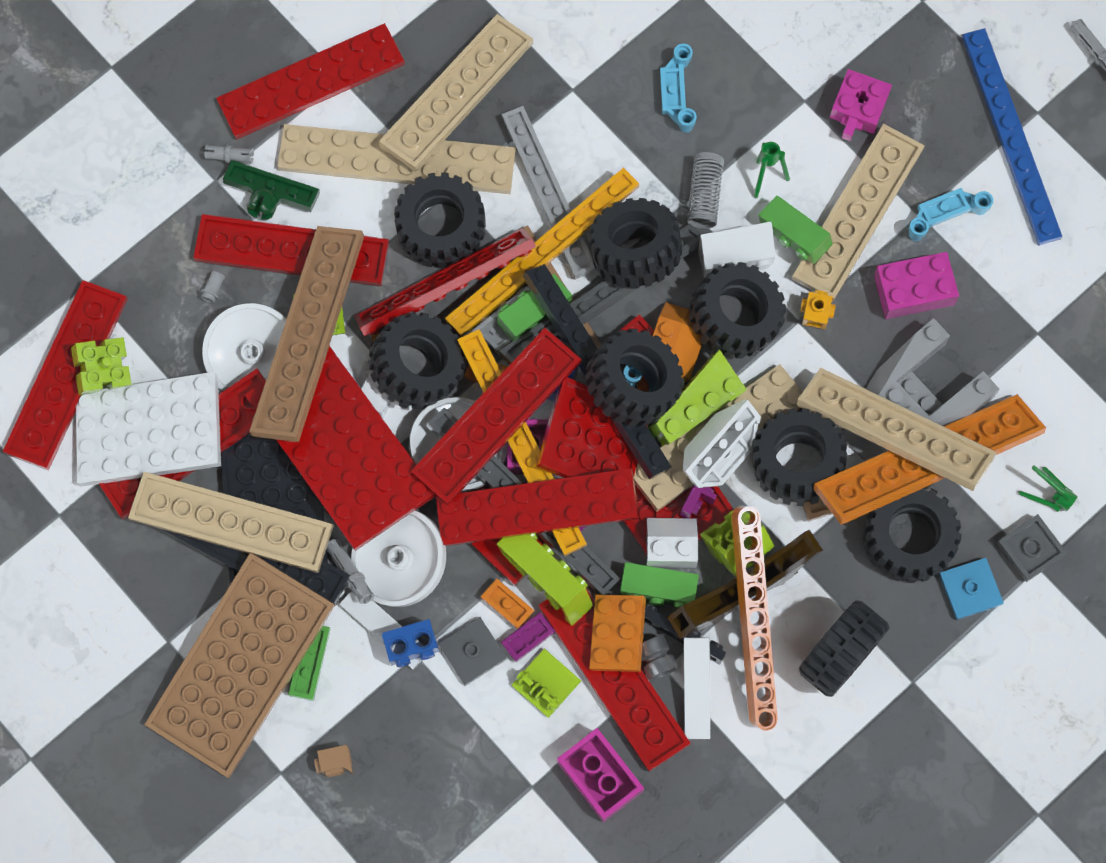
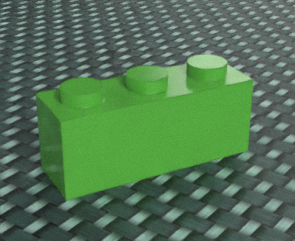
M778 195L758 214L760 223H772L773 235L777 237L779 243L785 248H792L803 261L808 260L814 265L833 245L829 232Z
M553 274L552 276L568 302L571 303L572 294L559 278ZM525 290L517 297L516 302L512 305L506 304L498 311L497 324L513 342L546 320L548 316L533 292Z
M625 562L620 595L644 596L646 601H649V604L653 606L670 604L674 605L673 608L678 609L682 605L695 600L699 574Z

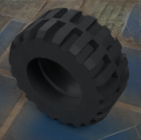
M442 172L441 176H435V173H430L426 179L420 176L415 179V185L408 184L404 188L405 195L400 194L397 199L398 205L395 206L394 221L398 240L403 245V250L407 254H412L415 261L419 263L421 260H424L425 266L432 267L433 263L438 264L439 268H446L447 263L453 264L458 262L459 259L471 255V251L476 252L478 250L480 241L483 240L485 235L486 220L481 196L478 191H473L472 184L468 181L463 184L462 177L454 175L453 178H450L449 173ZM438 204L452 206L462 214V223L456 231L449 235H429L418 226V219L427 208Z
M629 198L625 202H615L612 207L609 208L607 206L603 209L602 215L598 214L590 226L588 241L594 267L602 278H605L607 282L613 285L617 283L618 287L626 288V286H631V289H639V286L645 285V288L652 286V283L656 281L659 283L665 279L664 276H669L681 260L682 242L677 218L668 207L663 204L660 206V203L655 200L647 201L646 198L633 200V198ZM633 238H648L652 240L650 243L639 248L626 249L619 247L625 241Z
M733 262L725 263L723 267L718 266L714 268L697 287L690 301L689 308L692 311L689 316L692 323L695 322L693 326L695 334L701 335L700 341L704 345L706 343L711 346L710 350L713 352L720 350L724 357L728 358L735 355L736 359H742L746 355L751 357L764 350L777 336L785 322L786 305L782 304L785 298L783 293L778 291L779 285L777 282H772L769 279L770 275L767 272H760L759 267L755 265L748 267L747 263L738 262L736 266ZM734 295L745 300L754 312L755 325L741 326L729 320L721 309L720 296Z
M415 312L407 313L405 316L399 315L393 321H390L374 340L373 346L369 351L371 359L368 361L369 370H373L371 378L374 383L377 382L379 384L377 389L381 393L385 392L388 395L387 399L391 402L396 400L400 402L399 406L407 408L409 405H411L412 409L420 410L423 406L427 408L445 399L464 375L463 369L466 367V359L462 357L464 353L457 340L459 337L450 331L452 328L448 324H442L440 318L436 316L430 318L429 314L422 312L418 316ZM402 345H412L425 351L433 362L434 376L422 377L408 370L401 360L399 347Z
M638 329L620 330L614 335H610L590 357L591 360L587 364V374L585 375L586 384L590 385L587 389L590 396L594 397V404L597 408L600 406L603 409L602 413L605 416L613 417V421L619 424L625 422L626 426L635 427L638 425L643 427L658 421L676 404L684 387V378L681 377L683 369L682 366L678 365L679 358L677 354L671 352L672 348L668 343L665 345L661 341L662 338L657 335L653 337L650 335V332L645 330L638 332ZM620 364L630 365L641 372L648 383L649 392L640 391L631 386L624 378Z
M794 408L788 409V413L784 415L782 412L775 414L773 421L768 419L764 422L763 428L758 430L753 444L754 475L756 480L760 482V487L763 491H770L771 498L775 500L781 498L783 499V504L790 505L791 502H797V506H804V502H810L811 505L818 503L820 497L814 491L815 483L842 472L846 468V440L843 439L841 429L839 427L834 428V421L830 418L825 420L822 418V414L817 411L813 414L809 413V409L802 408V412H796ZM805 443L816 448L821 453L823 460L817 467L811 470L797 472L781 465L776 455L787 445Z
M922 488L869 513L864 525L863 540L866 541V553L872 556L870 561L874 566L879 565L882 568L881 573L884 575L890 573L894 575L893 580L899 582L901 579H907V583H915L916 580L924 582L929 580L930 577H936L954 558L959 549L958 545L961 542L962 534L959 533L961 522L956 520L957 511L955 507L950 508L947 505L949 500L945 496L942 498L936 496L938 491L932 488L930 491H926ZM901 514H915L924 518L932 527L935 535L934 544L930 550L923 554H909L899 549L892 541L889 533L890 524L895 517Z
M855 600L798 668L800 675L825 696L833 697L889 630L888 622L863 601Z

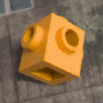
M821 290L809 292L808 299H802L800 312L804 313L802 325L826 330L828 318L833 319L836 305L831 304L833 296H828L827 292Z

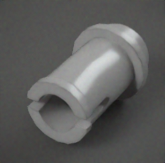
M212 271L205 288L200 291L202 294L201 299L208 303H214L215 300H218L219 296L217 294L225 280V276Z

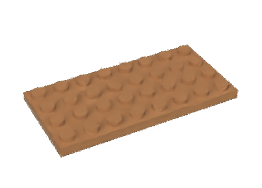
M250 553L144 725L225 777L230 778L336 605L263 559Z

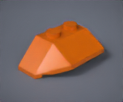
M666 302L659 316L653 337L657 335L662 338L661 341L665 345L668 343L672 348L671 352L677 354L679 358L678 365L682 366L683 369L681 377L684 378V383H686L691 378L702 345L700 341L702 337L700 334L696 335L693 330L695 322L692 323L690 321L689 314L691 312L689 309ZM642 376L638 382L637 389L649 392L648 383L645 377Z

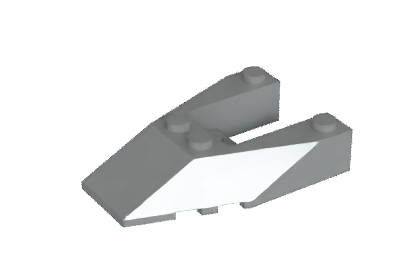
M933 318L877 369L866 390L944 427L978 412L996 396L1000 388L983 371L942 405L913 373V371L945 346L950 337ZM841 429L843 439L846 440L863 461L889 451L847 429Z

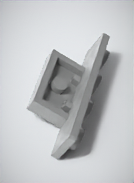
M529 286L522 287L516 293V296L509 301L503 302L496 312L491 316H486L475 329L466 332L463 336L480 329L487 345L498 356L501 355L500 350L512 341L497 324L498 311L506 304L512 305L516 302L517 297L525 290L531 291Z

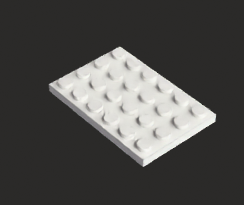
M215 372L132 384L131 386L112 390L105 388L100 392L82 395L76 406L77 484L82 487L142 478L144 472L164 475L221 466L218 375Z

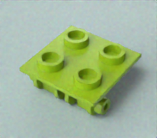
M544 648L531 664L517 675V679L511 686L549 718L581 683V680Z

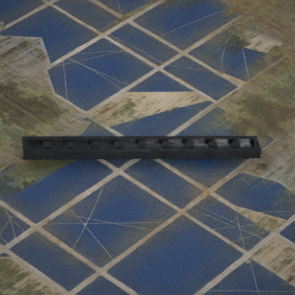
M543 264L526 271L523 275L524 280L564 344L581 358L582 362L578 366L585 376L587 374V364L591 360L590 357L598 348L546 265ZM613 421L649 480L667 472L672 467L647 426L639 427L636 425L631 427L626 426L625 422L619 424Z

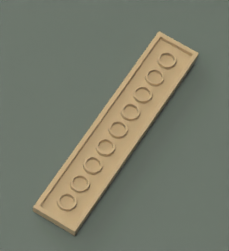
M284 124L277 166L278 171L415 185V179L420 176L426 179L430 173H435V176H441V173L444 172L449 173L450 178H453L454 175L462 177V183L464 184L468 181L473 185V191L511 195L516 156L515 147L444 140L415 172L379 146V140L385 134Z

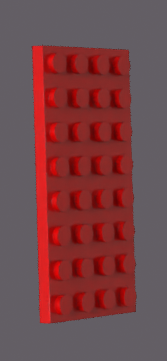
M329 346L299 442L278 439L276 441L350 545L357 551L437 495L411 473V470L416 466L415 462ZM266 380L244 394L255 411L257 410Z

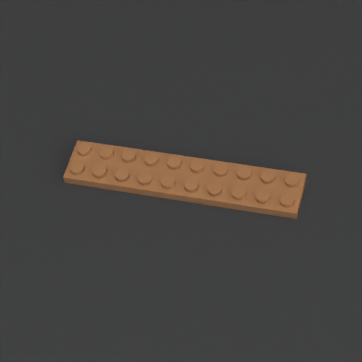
M317 226L250 428L252 436L299 442L364 239L362 230Z

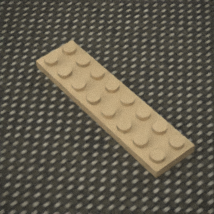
M497 14L379 140V146L416 172L533 45V38Z
M885 124L882 125L822 226L823 229L830 233L833 245L814 265L808 260H802L794 272L792 280L812 291L821 290L827 292L828 296H833L832 302H834L925 145Z
M781 364L746 387L747 390L671 444L662 446L660 449L672 466L667 472L649 480L640 464H637L634 483L656 512L694 486L683 471L684 449L716 413L746 399L761 416L760 423L757 426L758 432L760 428H763L764 422L768 419L774 420L775 414L782 412L784 415L788 413V409L795 408L796 412L802 409V407L797 406V400L802 394V390Z
M823 368L818 370L797 400V406L809 409L814 414L817 411L822 414V418H830L834 421V424L971 491L975 490L996 456L995 451Z
M148 472L143 473L128 517L131 521L245 553H253L259 557L319 573L333 529V525L327 522Z

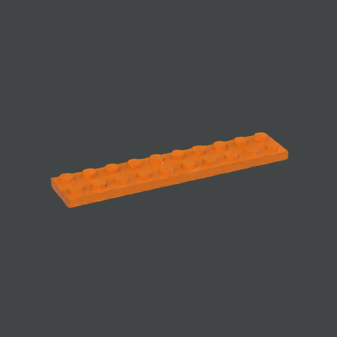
M1018 394L944 426L995 451L996 455L1044 434L1046 426ZM887 451L815 483L814 491L842 525L945 479V477L892 451Z

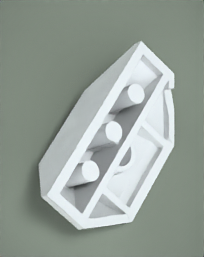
M744 399L716 413L684 449L683 471L697 488L723 485L753 451L757 426L760 423L761 416L748 400Z

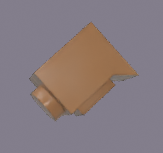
M348 745L317 751L318 758L314 759L317 774L322 773L329 778L345 774L344 771H347L354 775Z

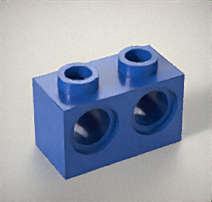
M430 619L381 633L391 666L396 665L397 668L411 664L410 660L413 659L427 660L435 657L434 653L439 652ZM421 636L430 638L429 644L425 647H420L416 644L417 639ZM397 643L406 645L405 651L401 654L392 652L393 646Z

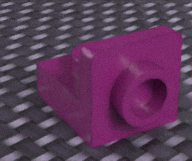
M694 485L681 510L680 516L689 519L692 513L697 515L703 503L699 499L713 505L717 495L713 493L714 491L710 487L697 488Z

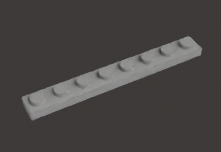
M524 106L503 113L502 119L552 228L568 215L571 210ZM583 236L563 251L575 280L597 271Z

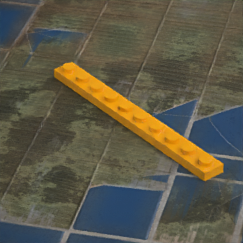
M623 167L534 242L536 247L531 249L532 252L524 257L518 256L449 314L445 318L446 322L460 337L472 330L486 316L491 314L526 284L523 278L526 271L543 264L547 266L590 229L597 215H602L603 209L607 206L609 208L612 207L615 202L620 201L621 203L638 189V181Z
M480 329L457 340L484 393L502 373ZM525 422L508 440L528 483L554 480L551 472L536 467L540 449ZM579 527L552 531L564 556L587 546Z

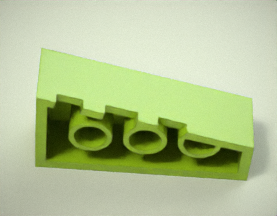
M718 350L709 357L707 362L682 389V394L676 401V404L649 428L662 446L665 444L669 445L747 389L724 355Z
M535 534L501 539L497 543L501 553L523 576L529 575L528 580L539 593L543 590L545 591V597L556 610L562 608L566 617L565 620L571 626L593 607L586 590L588 586L579 575L574 577L569 572L571 570L570 567L562 559L557 561L553 557L554 552L545 543L541 546L536 541L538 538Z

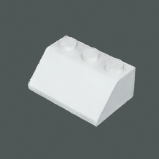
M766 222L700 235L698 254L704 278L714 268L718 266L723 267L725 263L733 262L735 266L738 262L747 263L748 267L755 265L759 267V270L767 269L773 265L775 248L772 223Z

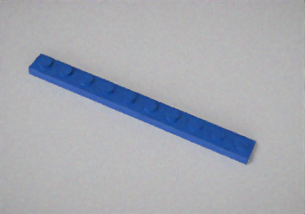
M986 28L965 33L962 36V40L1037 244L1040 246L1061 240L1063 237Z

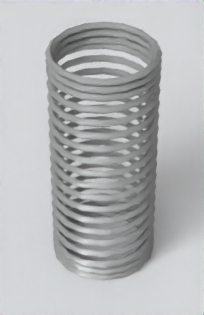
M701 152L694 156L687 223L696 228L709 229L717 225L724 159L716 153ZM700 181H703V182H714V183H716V184L701 183ZM699 185H703V186H714V187H716V188L701 187V186H699ZM698 189L714 190L715 192L701 191V190H698ZM697 193L713 194L714 196H710V195H700V194H697ZM697 197L713 198V200H710V199H700V198H697ZM697 201L713 202V203H712V204H710V203H700V202H697ZM697 205L712 206V208L700 207ZM697 209H705V210H712V211H701V210H697Z

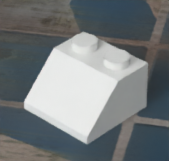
M647 518V566L696 568L698 563L697 520Z

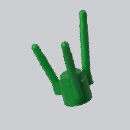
M775 142L762 143L761 151L756 161L757 164L761 163L754 198L759 196L766 166H774L780 160L785 179L790 181L785 161V152L780 151V146Z
M1033 465L1032 470L1056 490L1052 496L1055 502H1050L1023 491H1019L1018 494L1051 507L1057 512L1060 509L1067 512L1078 496L1066 487L1047 467H1043L1040 470Z

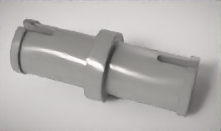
M208 144L205 146V150H208V152H204L205 159L225 160L226 163H230L231 160L253 163L254 158H251V156H254L253 148H235L233 145L228 144L226 147Z

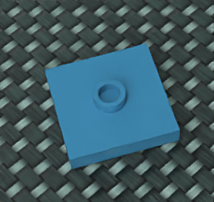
M986 558L939 574L956 620L1004 604Z

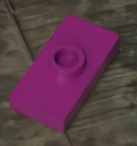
M539 612L501 641V644L517 663L555 634V630Z

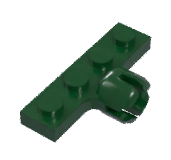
M231 160L223 177L224 184L251 193L247 202V211L256 219L260 212H263L262 221L271 219L277 206L280 204H287L312 212L320 194L319 188Z

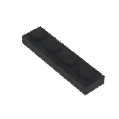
M646 603L644 622L684 644V638L680 639L668 618L659 614V610L655 606ZM695 632L686 637H701L702 634ZM710 640V660L720 665L726 652L723 651L724 647L721 644Z

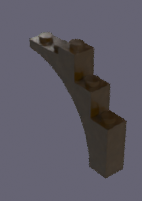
M811 530L803 532L789 544L764 560L767 591L786 583L798 573L799 569L823 551ZM754 567L748 570L747 573L751 574L754 570ZM737 578L696 600L682 605L667 617L680 639L717 624L732 611L739 609ZM754 586L748 591L750 599H753L757 593Z

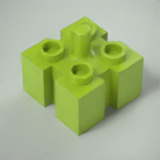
M124 337L105 339L98 347H96L95 341L75 343L71 347L74 367L80 366L81 372L76 376L79 395L100 392L103 386L106 385L109 390L132 385L129 366H122V360L127 357Z
M733 511L724 516L725 521L720 525L715 523L700 535L711 555L720 563L723 562L725 567L736 576L731 520ZM746 511L741 516L744 524L750 520V515ZM761 524L763 555H765L775 546L764 525ZM750 536L744 539L743 544L746 549H749L752 545V538ZM752 561L748 562L746 568L752 567L754 563Z

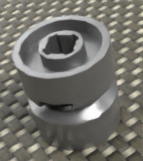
M664 635L643 642L641 661L646 662L643 669L649 681L662 678L678 669L673 655L667 654L669 647Z

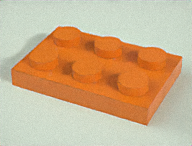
M595 595L590 669L592 671L641 672L646 597L634 595Z

